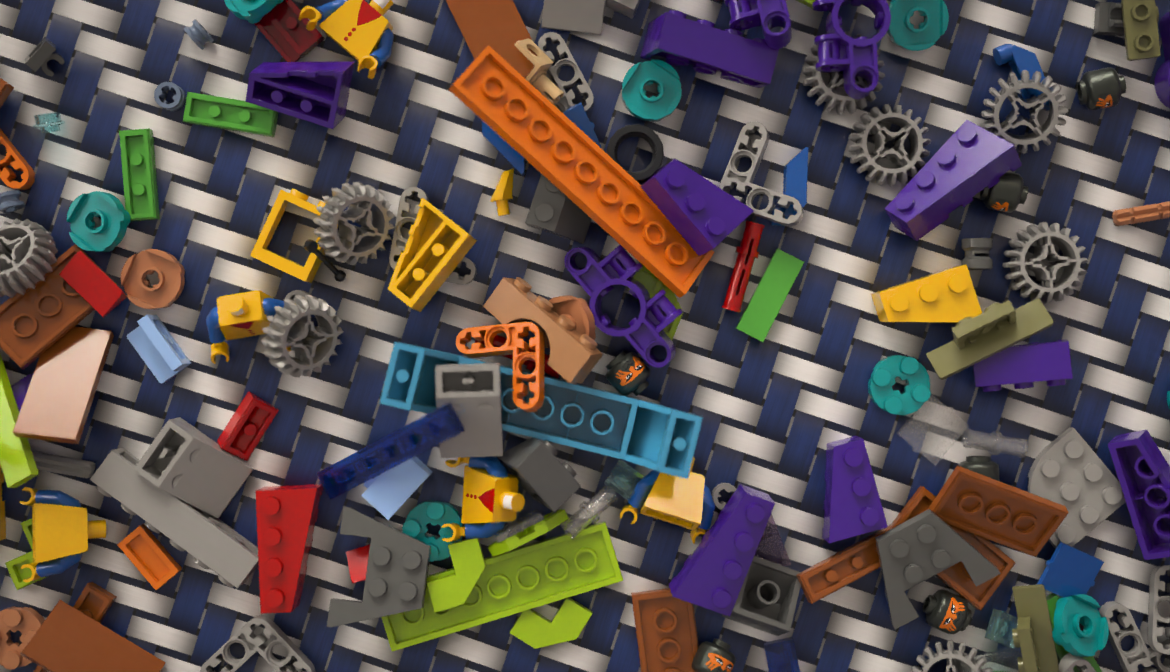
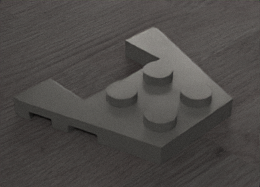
M343 507L340 534L371 538L363 601L330 599L327 627H336L424 608L432 546L358 512L356 509Z
M930 509L875 538L881 573L884 579L886 600L889 606L890 621L895 630L919 617L905 591L958 562H962L976 587L1001 574L991 561L986 559L975 547L965 541Z

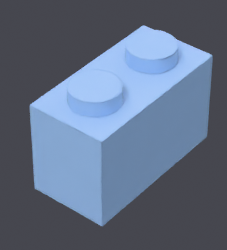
M412 453L388 465L380 475L375 472L364 483L363 486L367 490L361 496L389 520L433 471Z

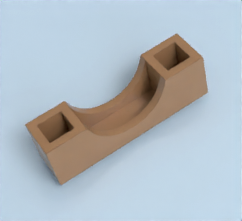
M503 277L483 307L502 324L519 323L528 320L538 323L545 330L550 342L548 365L568 383H583L603 356V353L596 348L598 344L591 337L578 333L574 329L575 324L569 318L555 313L552 310L553 305L542 296L537 297L530 291L531 285L519 277L516 279Z

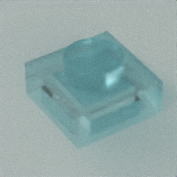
M619 459L604 483L629 501L636 492L637 482L644 476Z
M993 609L984 638L1014 649L1012 629H1017L1018 618L1004 611Z

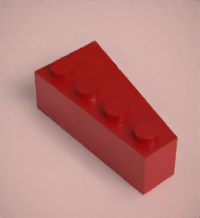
M324 484L267 486L255 491L261 614L292 612L300 604L307 570L306 565L309 551H311L312 536L318 517V507Z

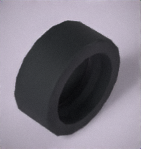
M640 124L626 125L618 129L610 138L606 153L620 165L617 159V150L623 140L629 137H640L647 141L652 149L653 156L648 167L640 172H631L624 169L638 183H643L660 169L664 157L663 144L659 136L649 127Z

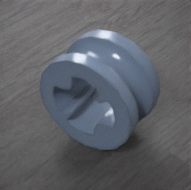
M194 19L192 21L193 25L191 27L186 26L184 31L203 50L205 43L213 42L214 39Z
M172 82L159 84L154 92L156 103L168 111L179 110L185 103V92L181 87ZM168 90L172 91L173 93L176 92V94L173 96V103H170L166 100L164 101V99L167 97L166 91Z
M19 190L0 193V214L11 213L25 207L24 201L19 200L21 196Z

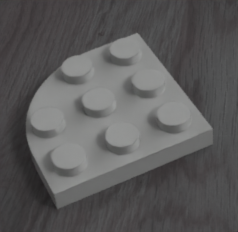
M1073 427L1065 430L1040 452L1028 473L1029 493L1066 506L1069 512L1048 540L1055 549L1060 541L1073 547L1126 502L1120 482Z

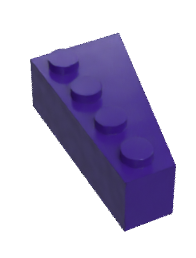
M675 10L664 13L648 24L640 58L651 60L653 55L663 57L666 63L677 67V65L688 66L690 64L693 65L694 72L715 75L718 71L721 72V79L756 88H761L771 83L779 49L768 46L765 39L753 38L751 40L742 37L743 33L734 29H725L723 31L714 28L715 24L710 21L697 20L696 22L687 19L685 13Z
M966 120L886 206L885 211L895 228L918 241L947 220L949 213L960 206L965 207L972 202V197L985 187L990 189L1000 182L999 177L1009 170L1014 172L1021 167L1022 164L1016 148L1010 142Z
M1147 429L1116 435L1108 443V447L1144 560L1170 557V466Z
M742 484L738 486L719 513L716 522L710 530L706 531L701 538V543L693 554H690L686 559L684 567L669 583L672 597L730 617L775 505L769 494Z

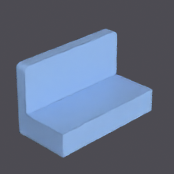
M145 315L137 321L140 326L127 334V339L159 383H165L192 364L157 315Z

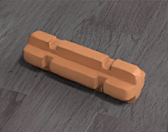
M1170 201L1116 210L1112 213L1113 223L1115 226H1123L1130 223L1135 224L1170 218Z

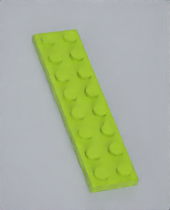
M606 521L516 548L494 557L484 558L486 567L464 605L434 613L426 585L424 608L381 618L391 651L393 652L621 582L623 577ZM451 568L428 575L427 581L455 574V570Z

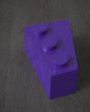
M355 61L263 62L249 73L246 102L334 129L345 117Z
M1066 339L1055 342L1013 345L973 365L976 387L982 386L983 392L1002 390L1001 385L1014 384L1015 389L1034 387L1033 382L1046 381L1047 386L1066 385V379H1073L1069 341Z
M852 436L827 443L826 491L823 507L825 511L822 538L828 543H833L888 527L864 439Z

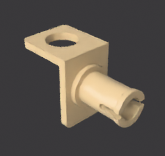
M531 39L517 41L515 43L516 48L535 65L525 79L553 105L557 104L560 101L558 97L562 98L564 92L546 76L547 70L554 62ZM527 48L534 51L537 54V56L532 54Z

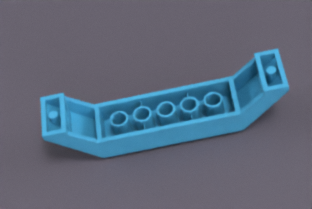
M394 342L380 404L409 411L437 414L436 365L491 362ZM500 365L502 430L626 460L656 470L657 472L688 479L703 417L577 383L570 384L565 380L544 376L543 405L535 412H525L517 407L513 401V368ZM522 370V373H523L524 375H528V374H531V373H532V372H528V371ZM522 381V383L528 386V395L523 397L522 400L529 404V399L534 398L535 395L529 391V382Z

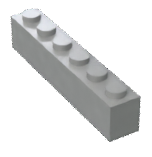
M124 448L110 451L90 479L97 485L96 489L101 494L107 497H114L121 503L120 506L124 511L131 515L137 514L146 521L145 525L150 530L156 533H163L170 539L169 542L173 547L180 551L186 550L194 556V561L204 569L210 568L219 575L218 579L229 587L235 586L238 589L246 583L259 565L257 546L219 518L217 519L163 491L139 475L133 469L140 460Z

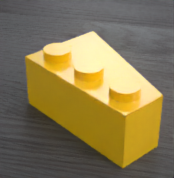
M423 197L419 204L420 209L415 223L411 225L408 234L410 236L404 252L400 254L388 286L389 291L410 308L419 312L423 310L477 241Z
M967 264L955 266L871 294L880 322L958 323L966 317L974 318L982 314Z

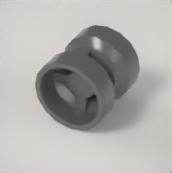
M992 238L961 239V248L965 251V257L961 260V265L967 264L968 270L993 269V260L990 258V250L993 248Z

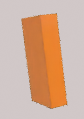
M145 524L138 526L117 544L155 590L160 589L182 570L181 566Z

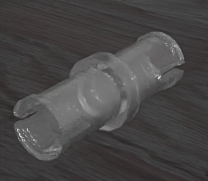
M968 428L963 434L962 443L965 448L986 450L991 455L1002 453L1024 458L1026 456L1025 453L1028 452L1027 439L1003 436L1001 432L997 431L986 433Z
M604 485L588 502L583 501L579 505L580 509L566 522L562 523L561 527L574 540L592 522L596 523L600 519L599 515L612 503L616 502L618 497L609 486Z

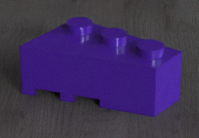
M676 159L662 167L641 186L698 256L714 249L754 211Z

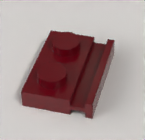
M283 0L280 4H276L259 22L254 23L287 62H296L303 58L325 39L316 28L312 31L306 29L309 20L308 18L299 20L301 10L292 0Z

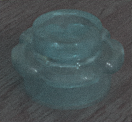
M60 112L34 115L36 124L33 127L40 128L41 133L60 131L59 125L64 124L65 120L61 121Z

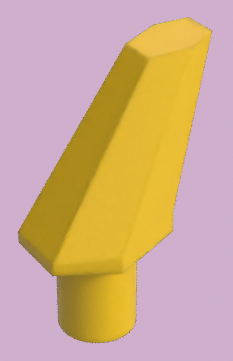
M514 169L502 172L490 202H496L498 216L510 215L508 200L513 199Z

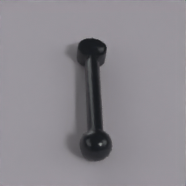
M311 239L305 242L304 249L314 253L332 271L336 281L343 282L346 279L345 272L338 270L318 250L317 242Z

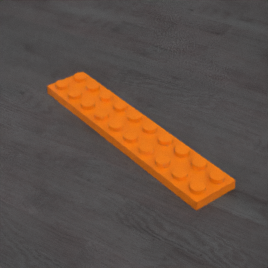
M488 45L453 83L449 91L679 298L684 296L715 252L710 250L698 256L641 188L642 185Z

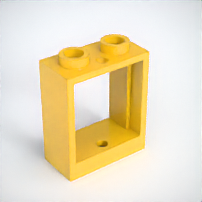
M293 188L290 193L280 190L250 256L300 280L312 283L322 262L314 253H310L305 265L302 266L268 250L267 247L288 202L319 216L321 213L317 211L316 207H324L325 203L319 201L318 206L307 202L309 196ZM318 245V250L325 256V249Z

